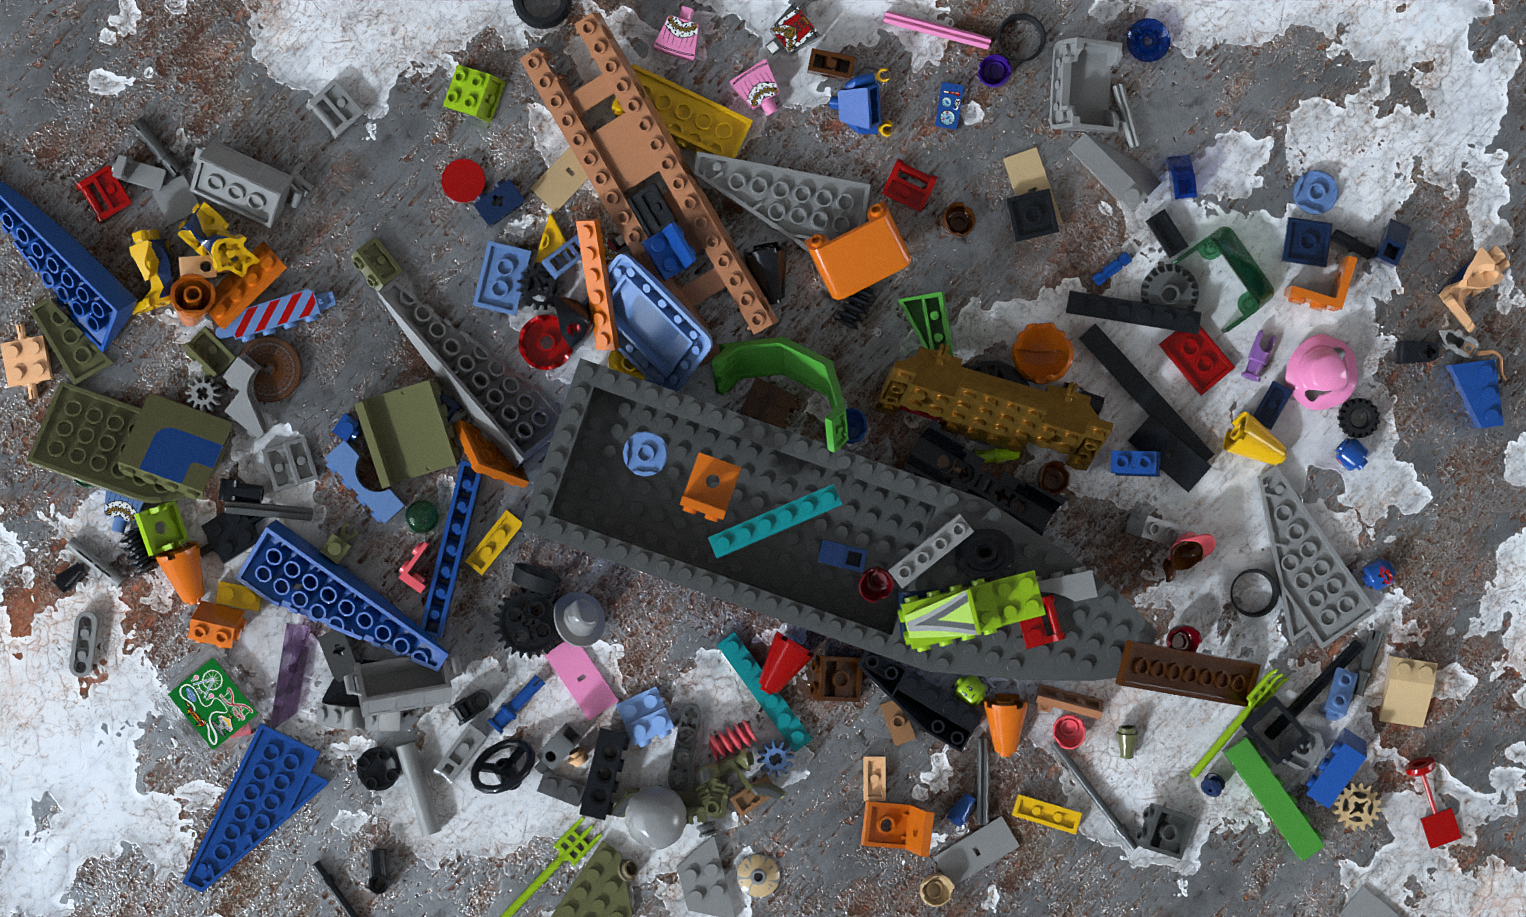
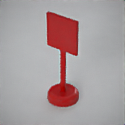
M1423 757L1409 762L1404 768L1406 774L1411 777L1421 776L1433 814L1420 818L1429 847L1433 849L1462 837L1452 807L1439 812L1437 810L1426 774L1435 769L1436 763L1432 757Z

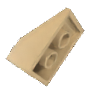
M1388 655L1378 721L1423 728L1435 685L1438 663Z

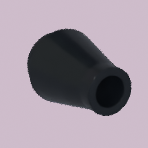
M77 561L71 567L55 575L56 578L53 582L64 594L68 591L71 592L86 570Z

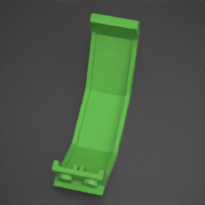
M785 337L719 344L720 353L712 359L716 393L723 396L739 380L745 378L774 375L787 376L828 398L832 409L825 417L828 450L836 453L849 440L846 406L832 360Z

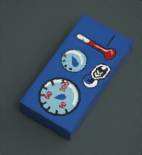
M942 82L935 127L957 130L964 85Z

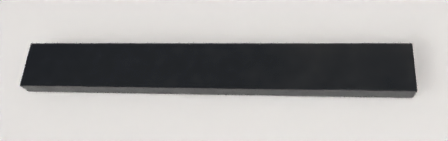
M1096 323L1078 338L1148 416L1152 414L1206 461L1215 455Z

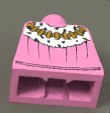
M682 6L679 17L669 15L654 43L653 49L694 62L699 24L691 22L694 9Z
M766 59L730 81L731 87L753 111L762 106L767 116H770L779 110L773 98L778 96L780 92Z

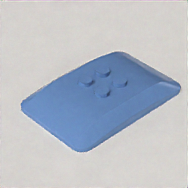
M619 254L607 268L620 346L618 350L649 382L679 392L713 347L712 337L690 311L646 268L629 254ZM587 296L583 304L590 311L589 300Z

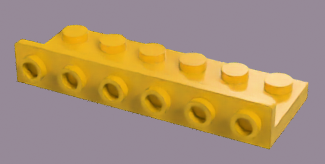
M632 64L631 67L679 148H688L694 151L695 155L698 151L736 158L753 120L640 66ZM615 98L611 108V112L614 113L616 118L625 113L617 98Z

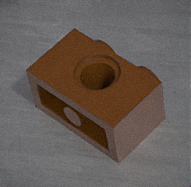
M812 48L807 73L849 81L852 78L856 57Z

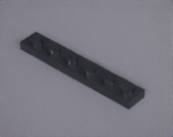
M1069 290L1066 313L1192 334H1198L1202 312L1071 290Z

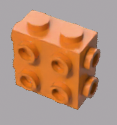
M201 601L191 617L188 639H192L197 643L214 644L219 648H232L235 641L240 640L241 633L245 631L247 619H244L245 610Z

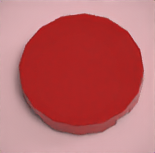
M458 159L445 167L441 184L444 192L450 199L458 203H468L475 201L483 193L486 186V178L483 169L476 162L470 159Z

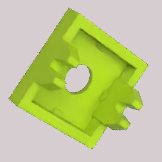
M176 501L162 503L134 514L149 556L173 549L190 541ZM157 522H163L166 527L162 535L158 534L155 530Z

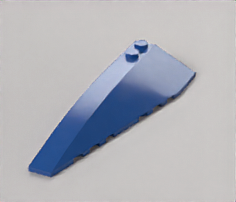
M278 520L266 526L235 578L275 606H282L289 609L288 611L305 615L309 617V620L327 624L329 628L358 640L371 642V645L393 651L392 653L395 655L411 656L412 662L438 672L450 654L387 599L342 565L332 561L321 553L318 548ZM296 584L303 585L299 589H293Z

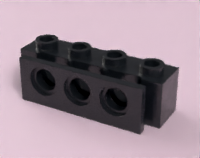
M601 725L579 812L580 815L606 820L607 815L611 816L614 803L610 802L612 794H617L619 781H616L617 772L622 773L625 761L621 759L623 750L627 751L630 738L626 737V731ZM613 746L617 750V754L613 757L608 756L605 748ZM608 768L612 775L609 778H604L600 775V769ZM601 789L606 793V798L602 800L597 799L594 792Z

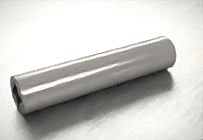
M415 741L397 746L396 750L422 836L442 831Z

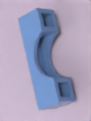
M342 441L325 457L328 461L326 466L334 474L338 472L341 475L343 485L348 490L353 489L358 494L356 499L364 507L368 505L373 510L371 515L376 521L388 523L407 505L392 489L377 492L367 488L360 480L358 474V466L362 456L349 442Z

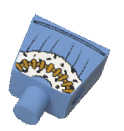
M106 490L104 515L114 518L111 530L124 533L127 521L137 523L134 514L144 511L147 503Z

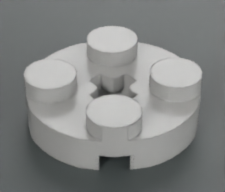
M1306 725L1303 726L1311 734L1308 738L1311 742L1306 746L1308 750L1306 752L1302 751L1300 754L1298 753V748L1291 753L1294 757L1287 762L1289 766L1298 770H1306L1318 765L1325 753V745L1321 734L1314 728ZM1292 726L1283 734L1279 745L1280 755L1302 736L1295 726Z

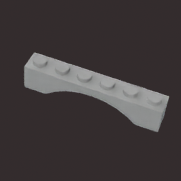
M1086 566L1073 568V573L1064 574L1063 571L1050 573V578L1046 579L1036 576L1040 592L1059 594L1073 601L1098 597L1093 571L1091 569L1086 570Z

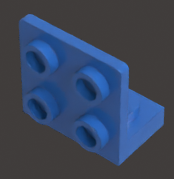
M674 221L668 224L661 232L641 243L663 282L686 270L696 261L694 248L687 244L682 228L676 225Z

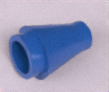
M964 793L948 811L949 814L946 818L953 824L962 827L963 824L967 823L976 799Z

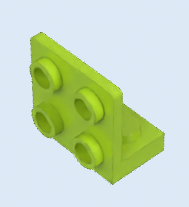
M457 65L443 106L491 123L506 82L491 74Z

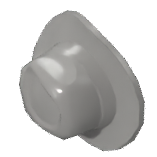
M574 592L565 594L557 600L554 606V622L561 638L575 647H587L598 642L604 632L605 616L596 598L586 593Z

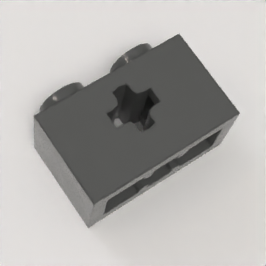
M336 630L318 637L332 676L338 682L343 681L345 675L354 672L355 663L359 662L360 664L363 662L359 651H355L353 644H355L354 637Z

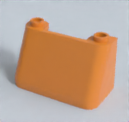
M884 200L874 204L867 211L868 222L830 241L824 234H815L804 240L816 269L833 299L842 300L906 268L911 263L912 258Z

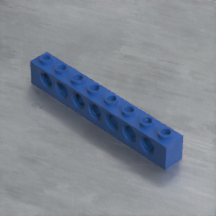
M461 460L420 626L431 637L438 639L444 636L483 473H476L471 468L470 461Z

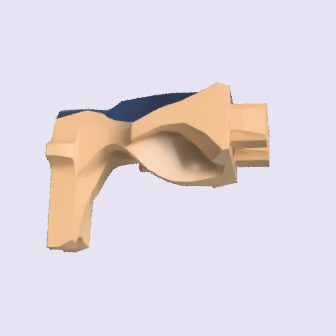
M1497 245L1488 252L1483 247L1478 249L1475 257L1457 272L1451 279L1450 284L1437 293L1469 333L1476 326L1466 311L1464 305L1465 298L1469 294L1471 297H1474L1485 289L1499 284L1505 278L1502 271L1511 265Z

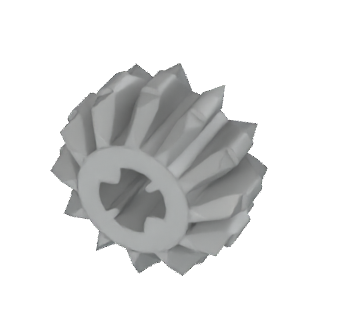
M203 375L202 381L198 376L194 377L196 385L192 382L188 383L192 391L186 390L185 394L192 397L188 398L186 402L192 403L195 401L192 408L197 410L200 406V411L206 412V408L214 411L212 403L220 406L221 402L216 398L224 397L223 393H217V390L221 389L222 385L214 386L217 379L212 378L209 381L208 375ZM207 388L208 390L206 393L209 396L208 398H203L202 400V394L200 393V391L206 390Z

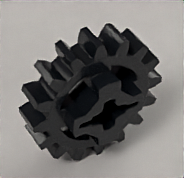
M539 262L535 263V268L531 265L526 266L528 272L521 271L520 273L523 276V280H517V283L521 284L517 292L523 293L520 300L527 299V307L534 304L533 310H538L540 305L542 310H547L548 305L555 307L553 299L558 297L559 293H565V290L561 289V285L566 284L565 281L559 280L561 276L554 279L543 265L541 267ZM538 272H546L549 276L544 278ZM529 279H530V280H531V282H530V287L527 288L528 281H529ZM539 282L545 284V285L542 287L543 290H538V289H537V288L540 286ZM553 285H555V287H554V292H553V294H552V292H551V291H552V287H553ZM539 295L544 301H537L532 297Z

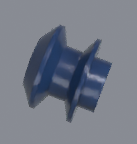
M1208 773L1201 782L1202 791L1210 797L1220 796L1225 788L1224 779L1216 773Z

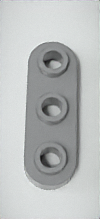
M83 611L75 619L69 669L76 677H85L93 670L99 619L92 611ZM86 618L91 619L90 626L85 625L84 620ZM83 640L88 641L89 645L87 648L82 646ZM80 662L85 663L86 667L84 670L79 668Z

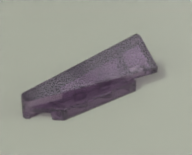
M294 622L286 624L270 723L271 729L276 728L298 712L309 647H306V643L312 629L311 625Z

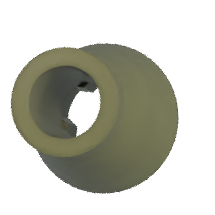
M1121 725L1116 732L1120 758L1132 759L1134 758L1138 732L1136 731V726Z

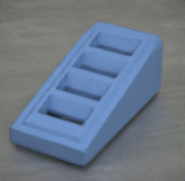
M578 233L541 262L554 279H557L582 259L581 254L572 246V243L575 242L580 248ZM566 248L574 255L575 258L573 260L565 251ZM561 254L568 264L564 265L557 255ZM552 259L560 267L559 271L550 262Z

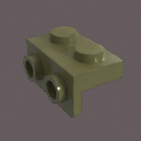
M204 326L190 342L183 345L187 350L185 352L187 356L193 361L197 360L202 365L201 369L210 377L220 376L237 358L207 326Z

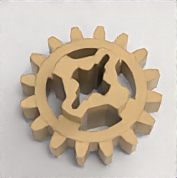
M1350 782L1349 788H1344L1342 790L1343 793L1339 794L1338 801L1333 802L1337 808L1332 811L1334 814H1339L1336 820L1338 822L1344 820L1343 826L1346 828L1351 824L1353 831H1356L1357 826L1361 830H1365V824L1372 827L1371 820L1379 819L1375 815L1376 812H1382V809L1377 807L1381 800L1374 798L1378 793L1376 791L1370 792L1371 786L1369 785L1363 788V783L1358 782L1357 787H1355ZM1353 792H1363L1365 795L1357 797ZM1346 799V807L1343 809V803ZM1355 802H1358V803L1360 804V805H1359V808H1360L1359 811H1357V810L1354 809V808H1355V805H1354ZM1371 804V810L1368 814V805ZM1358 816L1359 818H1361V820L1353 821L1349 818Z

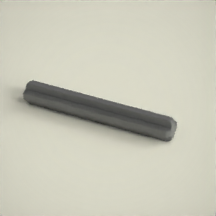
M226 500L224 512L228 514L311 521L313 518V509L307 507Z
M978 737L977 823L979 825L989 824V737Z

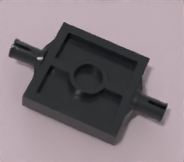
M225 512L219 514L201 526L207 536L208 544L200 548V556L203 558L208 553L214 551L218 554L222 563L227 564L255 546L260 538L256 523L266 517L228 514Z

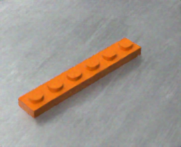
M579 219L576 221L596 350H617L620 346L600 220Z

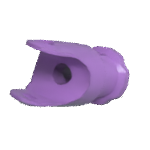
M1259 330L1248 355L1249 362L1245 372L1241 374L1242 377L1255 382H1260L1263 366L1267 365L1276 340V336L1273 335L1267 348L1263 351L1260 348L1263 330Z

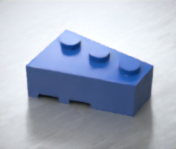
M1495 359L1446 365V369L1450 373L1455 383L1454 385L1464 401L1465 408L1475 428L1504 425Z
M1343 728L1326 757L1319 763L1315 774H1311L1305 783L1306 795L1329 809L1366 760L1367 742L1346 728Z

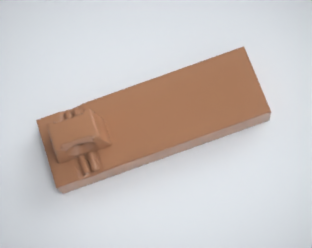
M1043 684L1038 685L1036 692L1037 710L1050 713L1052 708L1055 707L1096 719L1101 718L1103 700Z

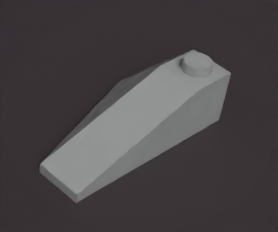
M1086 133L1068 148L1128 213L1133 211L1161 184L1159 179L1145 165Z

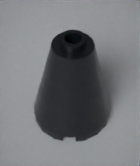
M778 242L753 246L754 250L748 252V248L744 249L743 256L749 270L769 305L781 303V299L785 297L786 242H782L781 246H778Z

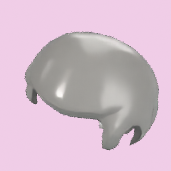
M659 785L647 786L634 794L626 807L625 823L629 834L634 840L644 844L647 848L658 850L667 848L678 841L683 834V829L687 823L686 807L681 797L672 789Z

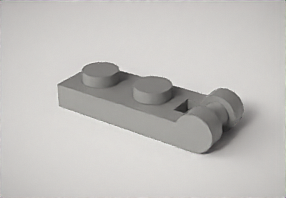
M469 723L433 770V773L437 776L441 775L446 779L445 782L451 785L488 735L472 723ZM447 763L454 767L452 772L445 768Z

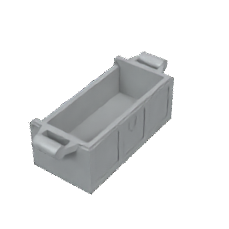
M214 140L208 146L202 144L196 146L193 161L197 163L190 187L191 192L270 228L284 211L285 206L293 208L299 206L303 192L292 184L294 177ZM290 190H293L294 192L290 202L287 200Z
M411 656L366 664H359L357 662L354 665V672L344 676L347 694L358 695L363 718L451 703V680L461 676L462 669L459 657L448 656L437 672L412 662ZM446 661H451L453 670L451 675H449ZM353 677H354V679H355V684H356V689H357V691L355 690V685H354Z

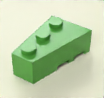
M941 291L898 299L923 347L939 350L941 344H944V347L947 344L949 346L947 353L956 357L945 292Z

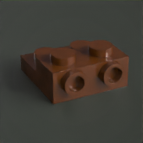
M756 377L739 414L786 429L789 421L785 419L788 412L793 414L798 401L795 400L796 395Z
M816 655V660H812L811 670L815 673L814 682L810 684V694L813 695V699L819 701L861 702L863 671L857 666L861 657Z

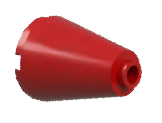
M777 631L773 637L758 681L761 684L760 689L769 695H772L773 692L778 694L812 659L814 654Z

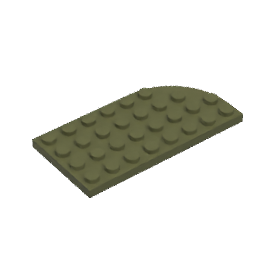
M60 381L29 453L27 463L140 502L168 503L187 497L179 491H168L162 485L146 483L140 477L126 476L119 470L118 460L141 412V408ZM228 438L226 439V442L222 448V451L219 455V458L215 464V467L212 471L209 480L214 475V473L220 465V462L229 443Z

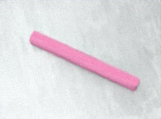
M886 11L883 21L891 25L983 49H989L991 44V37L892 11Z

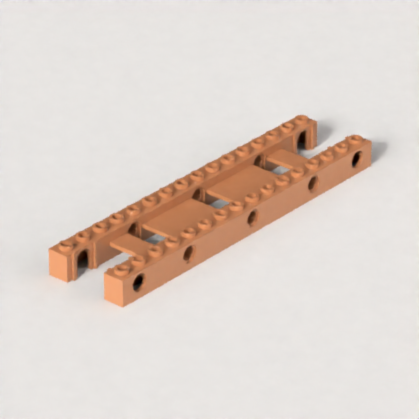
M591 13L574 24L577 29L576 33L580 34L591 53L590 57L594 58L602 72L600 76L575 92H571L565 81V76L555 74L550 69L547 61L552 59V53L548 52L546 47H537L520 58L521 63L636 261L657 278L705 329L708 328L707 320L704 321L696 305L727 287L735 301L733 304L738 306L749 325L747 327L748 330H752L754 335L779 322L698 180L692 174L691 168L601 13ZM615 94L625 113L592 132L584 118V112ZM658 171L670 189L663 195L678 219L676 225L682 228L685 235L684 239L688 245L690 244L694 248L695 253L705 249L715 267L685 286L680 284L676 275L663 282L641 244L649 237L627 200L630 198L629 189ZM718 343L713 344L711 351L698 368L711 362L714 356L720 353Z

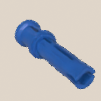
M536 674L508 704H502L500 711L493 718L487 720L499 733L502 734L504 732V727L511 720L517 718L518 715L516 713L546 684L541 680L534 686L540 678Z

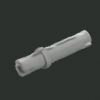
M75 537L71 538L66 544V549L96 571L98 577H103L116 589L125 582L126 578L111 567L112 564L104 562Z

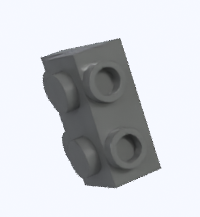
M1150 803V806L1146 807L1143 811V826L1136 832L1137 845L1144 849L1182 860L1196 818L1161 805Z

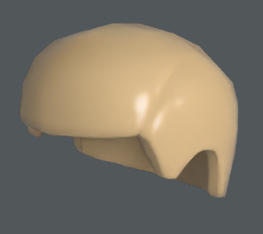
M931 873L921 882L920 896L926 904L932 907L943 906L952 899L955 886L949 877L941 873Z

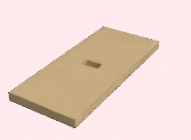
M569 147L530 189L556 213L589 178L571 147ZM568 168L575 173L573 176L566 171Z
M1037 147L1004 158L1003 161L1015 196L1029 193L1028 190L1035 187L1037 191L1050 189L1057 223H1063Z

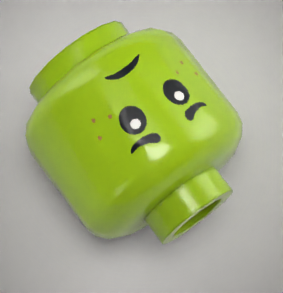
M962 675L954 683V686L957 687L954 690V696L969 706L973 705L976 707L987 695L985 693L986 686L976 676L968 675L965 678Z

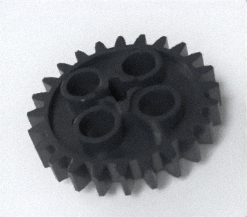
M518 588L517 596L514 592H510V600L504 597L505 606L500 604L497 606L501 613H494V616L498 617L499 621L493 623V625L500 628L494 633L502 635L498 642H506L504 649L511 646L512 655L516 651H520V658L527 653L529 659L532 658L534 652L538 658L541 657V650L548 654V646L555 649L556 645L553 641H561V637L557 635L558 631L554 622L555 605L552 602L555 596L548 599L546 594L532 593L528 589L524 593L521 588ZM524 603L527 605L530 620H535L532 628L536 636V642L532 640L530 627L524 625V622L527 620L523 609ZM533 603H540L542 605V614L535 615L532 613L531 606ZM512 609H518L521 612L522 617L519 621L511 619L510 612ZM540 624L548 626L549 634L547 636L538 634L537 628ZM519 630L527 633L528 639L526 642H519L517 640L516 634Z

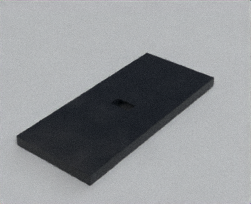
M1152 414L1128 439V442L1139 451L1161 452L1160 469L1188 493L1212 467ZM1170 449L1173 450L1174 452L1172 453V455L1170 457H1167L1166 454L1170 451Z

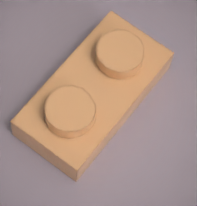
M863 756V801H886V756Z

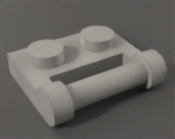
M335 79L306 104V107L310 111L313 110L328 127L334 139L339 138L365 114ZM324 100L343 123L338 126L319 105L320 102Z

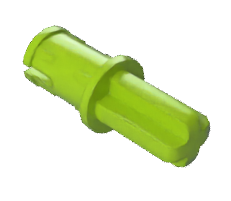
M997 446L994 449L975 450L976 455L985 459L984 463L997 462L999 464V461L1020 458L1019 451L1014 452L1008 448L997 449Z

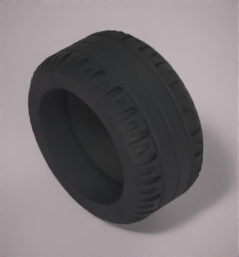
M513 0V6L519 18L528 26L536 29H550L559 25L568 16L572 5V0H561L559 8L552 15L535 17L526 10L523 0Z

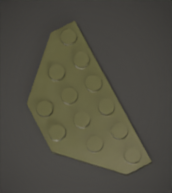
M602 840L551 917H631L633 912L627 881L620 878L617 870L619 862L622 861L621 852Z

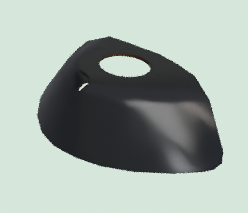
M561 296L554 297L553 302L561 334L567 344L573 350H577L590 333L592 327L591 313L584 304L577 300ZM571 323L579 324L581 327L579 334L574 336L568 334V325Z

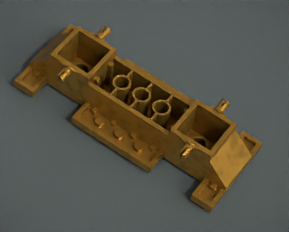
M941 344L939 350L919 347L915 356L904 361L896 360L875 402L874 409L879 410L883 414L896 415L900 405L910 410H919L934 417H941L939 420V424L942 425L940 429H944L948 433H958L969 439H978L990 445L1006 447L1014 452H1023L1028 443L1035 444L1040 448L1056 450L1060 454H1068L1065 465L1071 466L1075 470L1084 471L1088 469L1111 434L1114 424L1101 420L1090 405L1091 396L1077 392L1078 384L1076 382L1074 385V382H1070L1067 388L1048 384L1045 391L964 368L961 367L963 359L947 353L949 351L947 344L945 347L944 344Z

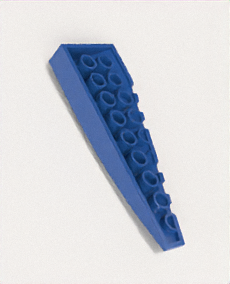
M0 180V220L3 223L1 228L6 234L10 233L16 240L13 243L33 271L35 273L40 272L43 280L42 283L47 289L52 288L58 296L56 299L61 307L65 306L70 312L68 316L70 320L102 352L106 351L132 315L137 299L63 228Z

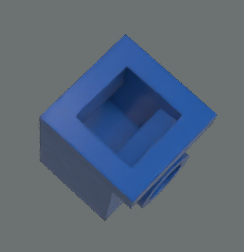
M348 413L343 414L332 430L337 436L352 444L355 443L363 431L361 423Z

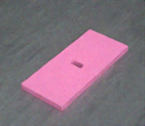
M564 641L555 649L549 651L548 654H545V657L589 721L619 701L583 647H575ZM585 674L586 678L579 682L577 678Z

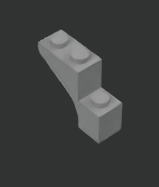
M244 353L235 359L223 375V378L227 380L226 383L231 388L239 390L225 412L229 415L228 417L232 422L241 424L246 428L245 431L248 435L260 439L269 431L268 423L253 388L255 377L261 366Z
M318 703L316 717L317 725L337 729L400 731L401 711L362 718L360 706Z

